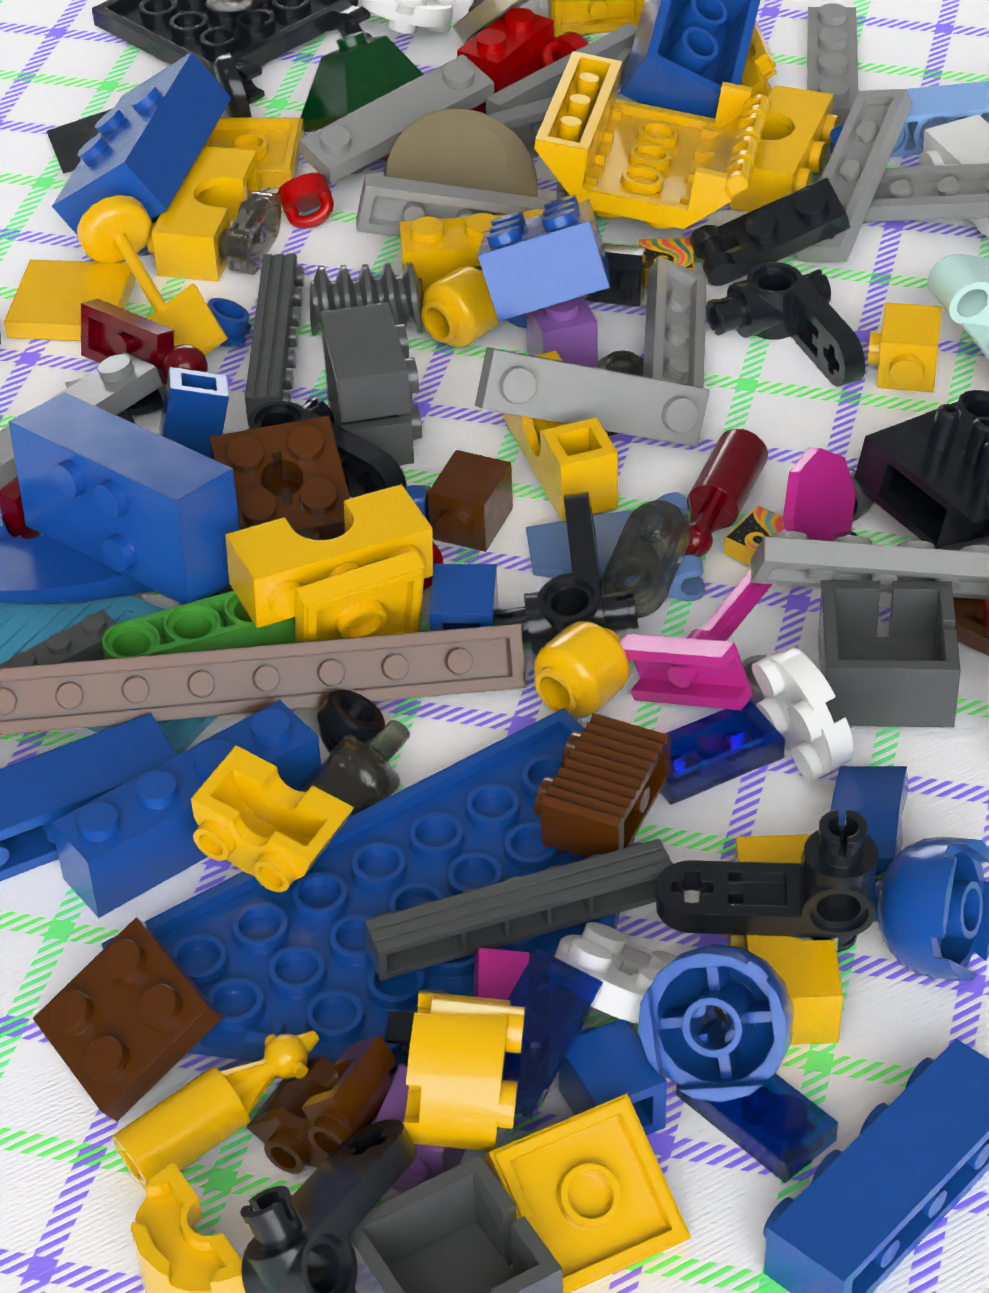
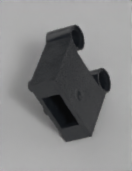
M985 390L966 391L960 395L957 402L940 405L936 410L866 435L854 476L863 494L920 540L934 544L935 548L989 535V509L985 496L989 495V392Z

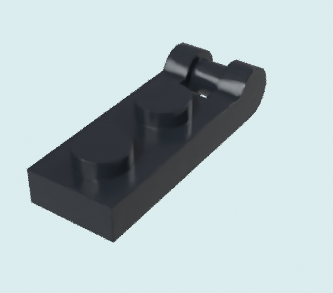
M826 177L718 227L715 225L702 226L692 233L690 244L695 255L698 258L704 259L703 271L708 282L714 286H722L747 275L753 267L759 264L779 261L851 227L848 216ZM737 246L739 247V250H737V251H735V252H733V253H728V252H726V251H728V250H730V249H733V248H735V247H737Z

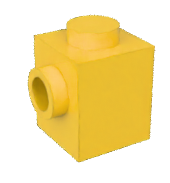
M885 302L882 331L870 332L868 365H879L877 388L934 393L942 306Z

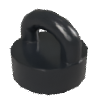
M349 690L330 692L317 713L321 741L326 750L340 762L353 763L358 761L365 750L373 747L385 727V719L379 708L369 699Z

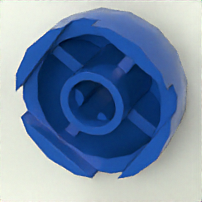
M954 837L921 839L906 846L888 865L882 880H878L875 883L876 917L874 921L879 923L883 941L890 953L911 971L939 979L972 981L978 975L967 969L973 953H976L985 961L989 956V882L984 881V870L981 862H989V848L983 840Z
M711 944L681 953L656 974L651 986L646 990L640 1002L638 1034L648 1062L658 1074L663 1070L670 1080L681 1085L678 1089L679 1091L694 1099L726 1102L751 1095L779 1069L792 1042L794 1007L785 982L766 960L743 947Z

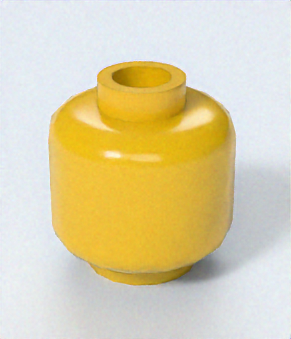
M459 266L425 289L422 297L421 319L427 332L441 343H446L452 347H466L500 323L483 271L478 268Z
M578 621L564 628L540 649L534 660L535 688L542 701L555 712L564 708L571 716L587 717L592 715V713L598 712L623 689L630 677L629 660L620 644V637L612 630L592 622Z

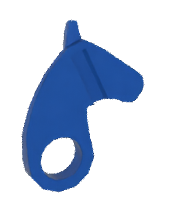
M0 507V603H85L87 601L154 591L45 535L29 540L24 539L21 535L14 538L7 531Z

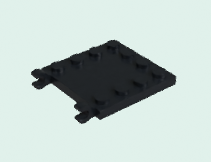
M107 0L92 7L95 26L170 65L193 52L214 77L212 68L214 60L219 56L229 53L236 65L249 104L265 96L264 90L256 87L251 80L262 74L260 65L326 31L338 29L342 37L363 31L359 23L370 18V12L367 9L357 6L358 0ZM365 32L366 38H372L370 33Z

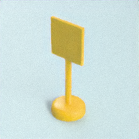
M124 195L107 197L93 204L82 215L78 224L77 239L86 255L99 263L110 264L126 261L155 311L147 319L174 329V347L181 344L193 345L199 348L206 356L227 340L228 337L194 283L165 303L137 255L146 245L151 235V218L143 204L132 196Z

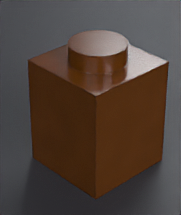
M455 450L428 491L429 521L432 526L433 539L486 552L513 509L511 462Z

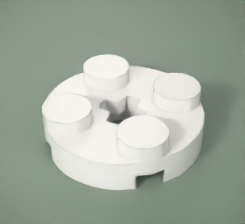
M359 0L357 5L367 9L371 16H381L388 19L387 27L389 29L404 34L415 33L416 26L446 33L450 30L454 13V0Z
M783 647L752 664L753 675L764 696V699L755 705L758 718L771 737L776 738L780 735L784 737L792 749V756L797 768L806 780L812 782L852 761L854 743L846 717L835 723L833 722L825 703L836 696L823 674L808 656L795 647L788 650Z
M596 922L587 923L582 935L564 936L559 942L550 966V973L554 979L557 980L565 971V973L574 978L569 993L602 1012L639 1024L640 1002L646 990L651 986L656 974L673 961L677 955L660 950L653 951L652 955L626 945V936L618 930Z

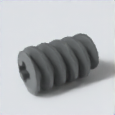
M385 263L378 280H374L368 264H362L357 280L351 279L346 265H340L335 281H330L324 265H318L314 280L310 283L309 304L312 335L316 336L321 325L320 312L386 302L389 303L395 325L404 323L406 327L409 317H412L418 332L423 333V322L421 319L422 281L421 278H418L413 264L406 263L401 279H396L390 263Z

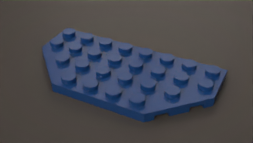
M562 708L350 816L305 876L295 880L284 892L271 891L260 884L255 876L242 871L144 921L145 924L152 928L223 1017L188 1053L256 1062L264 1058V1050L266 1048L264 1041L267 1036L271 1034L276 1036L292 1034L296 1036L315 1031L320 1040L308 1054V1060L323 1055L335 1064L348 1045L378 1034L384 1040L390 1011L417 1012L418 993L421 989L448 991L453 995L473 997L476 953L380 981L367 950L364 921L373 919L382 913H394L416 907L425 901H437L459 895L468 889H480L502 883L511 877L520 878L541 872L554 865L562 866L584 860L580 854L573 857L567 850L560 853L555 846L548 849L542 843L541 817L534 814V803L543 779L547 776L554 778V776L558 775L559 768L562 767L563 751L569 736L573 732L581 733L585 731V728ZM620 912L493 949L551 955L552 963L559 942L564 936L582 935L586 924L589 922L604 924L617 930ZM115 937L101 943L102 949H104ZM386 1043L395 1056L396 1064L394 1067L407 1060L408 1054L401 1051V1044Z

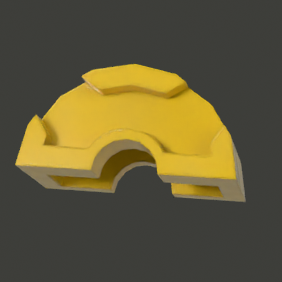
M235 745L191 798L193 816L199 826L193 833V839L197 847L209 858L217 861L228 860L245 873L255 876L265 888L274 892H284L295 880L305 876L347 822L354 807L313 785L307 792L292 789L280 778L277 766Z
M419 991L417 1013L414 1012L406 1077V1085L409 1086L406 1113L403 1121L413 1144L490 1152L496 1149L498 1128L513 1129L518 1082L503 1080V1070L506 1052L521 1054L525 1007L511 1006V1000Z
M170 1163L150 1178L145 1185L146 1198L136 1212L135 1222L132 1221L131 1233L145 1293H245L241 1273L242 1259L223 1232L215 1235L199 1234L194 1225L203 1218L200 1199L175 1163Z

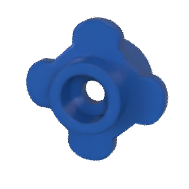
M211 298L207 304L228 337L219 346H244L246 338L243 334H249L251 330V325L248 323L250 318L248 311L234 301L225 298Z

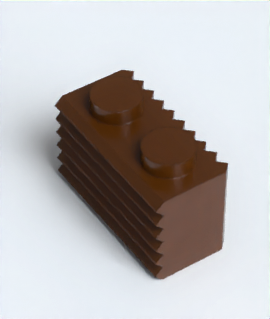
M592 713L591 720L587 722L585 731L581 733L573 732L569 736L563 751L562 767L559 768L558 775L554 776V778L545 777L537 791L534 814L541 817L542 843L548 849L555 846L560 853L567 850L573 857L580 854L584 859L593 854H605L627 848L631 845L671 774V735Z

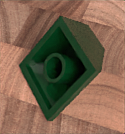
M360 31L345 36L336 41L338 50L321 57L300 117L304 121V131L323 128L424 74L386 35L366 38L365 32Z

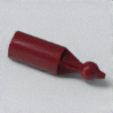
M731 429L720 436L687 497L691 522L682 526L677 533L676 544L680 551V557L696 555L701 558L705 556L713 544L712 533L731 526L737 520L768 460L767 447L756 434L744 429Z

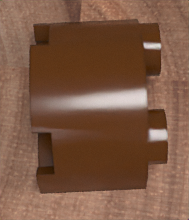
M380 1034L348 1045L335 1064L323 1055L310 1059L306 1065L308 1068L307 1074L301 1079L296 1077L283 1079L246 1128L265 1144L264 1151L267 1158L279 1169L291 1174H299L306 1165L318 1168L346 1138L356 1131L375 1123L386 1094L392 1085L389 1072L396 1064L395 1056Z

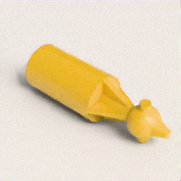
M315 1031L296 1036L292 1034H280L278 1036L271 1034L264 1041L266 1048L262 1060L219 1071L212 1066L112 1135L111 1138L114 1146L139 1184L145 1189L149 1179L172 1162L175 1163L181 1172L251 1122L249 1114L275 1077L282 1079L296 1077L301 1079L307 1074L308 1054L320 1040Z

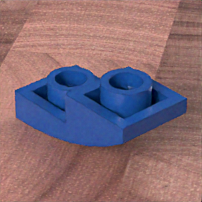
M841 766L834 787L831 810L839 809L838 825L845 824L846 810L855 811L865 819L867 834L873 839L878 849L876 876L881 875L886 871L892 860L901 852L903 845L902 814L909 791L907 766Z

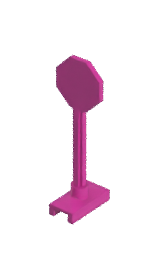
M810 447L789 471L783 513L784 528L782 531L802 532L808 535L809 540L834 541V534L851 531L856 492L845 457L822 448ZM750 569L701 629H694L686 638L627 634L620 644L625 651L627 659L634 662L640 677L630 690L634 700L742 710L754 694L735 642L727 640L773 584L751 583Z

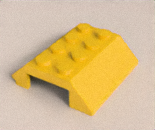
M572 51L535 138L534 149L570 196L576 195L578 203L590 199L594 213L605 218L623 216L645 221L648 225L658 229H670L673 227L685 229L732 201L734 195L748 188L770 108V100L766 95L756 94L752 96V87L723 82L716 118L617 99L622 61Z

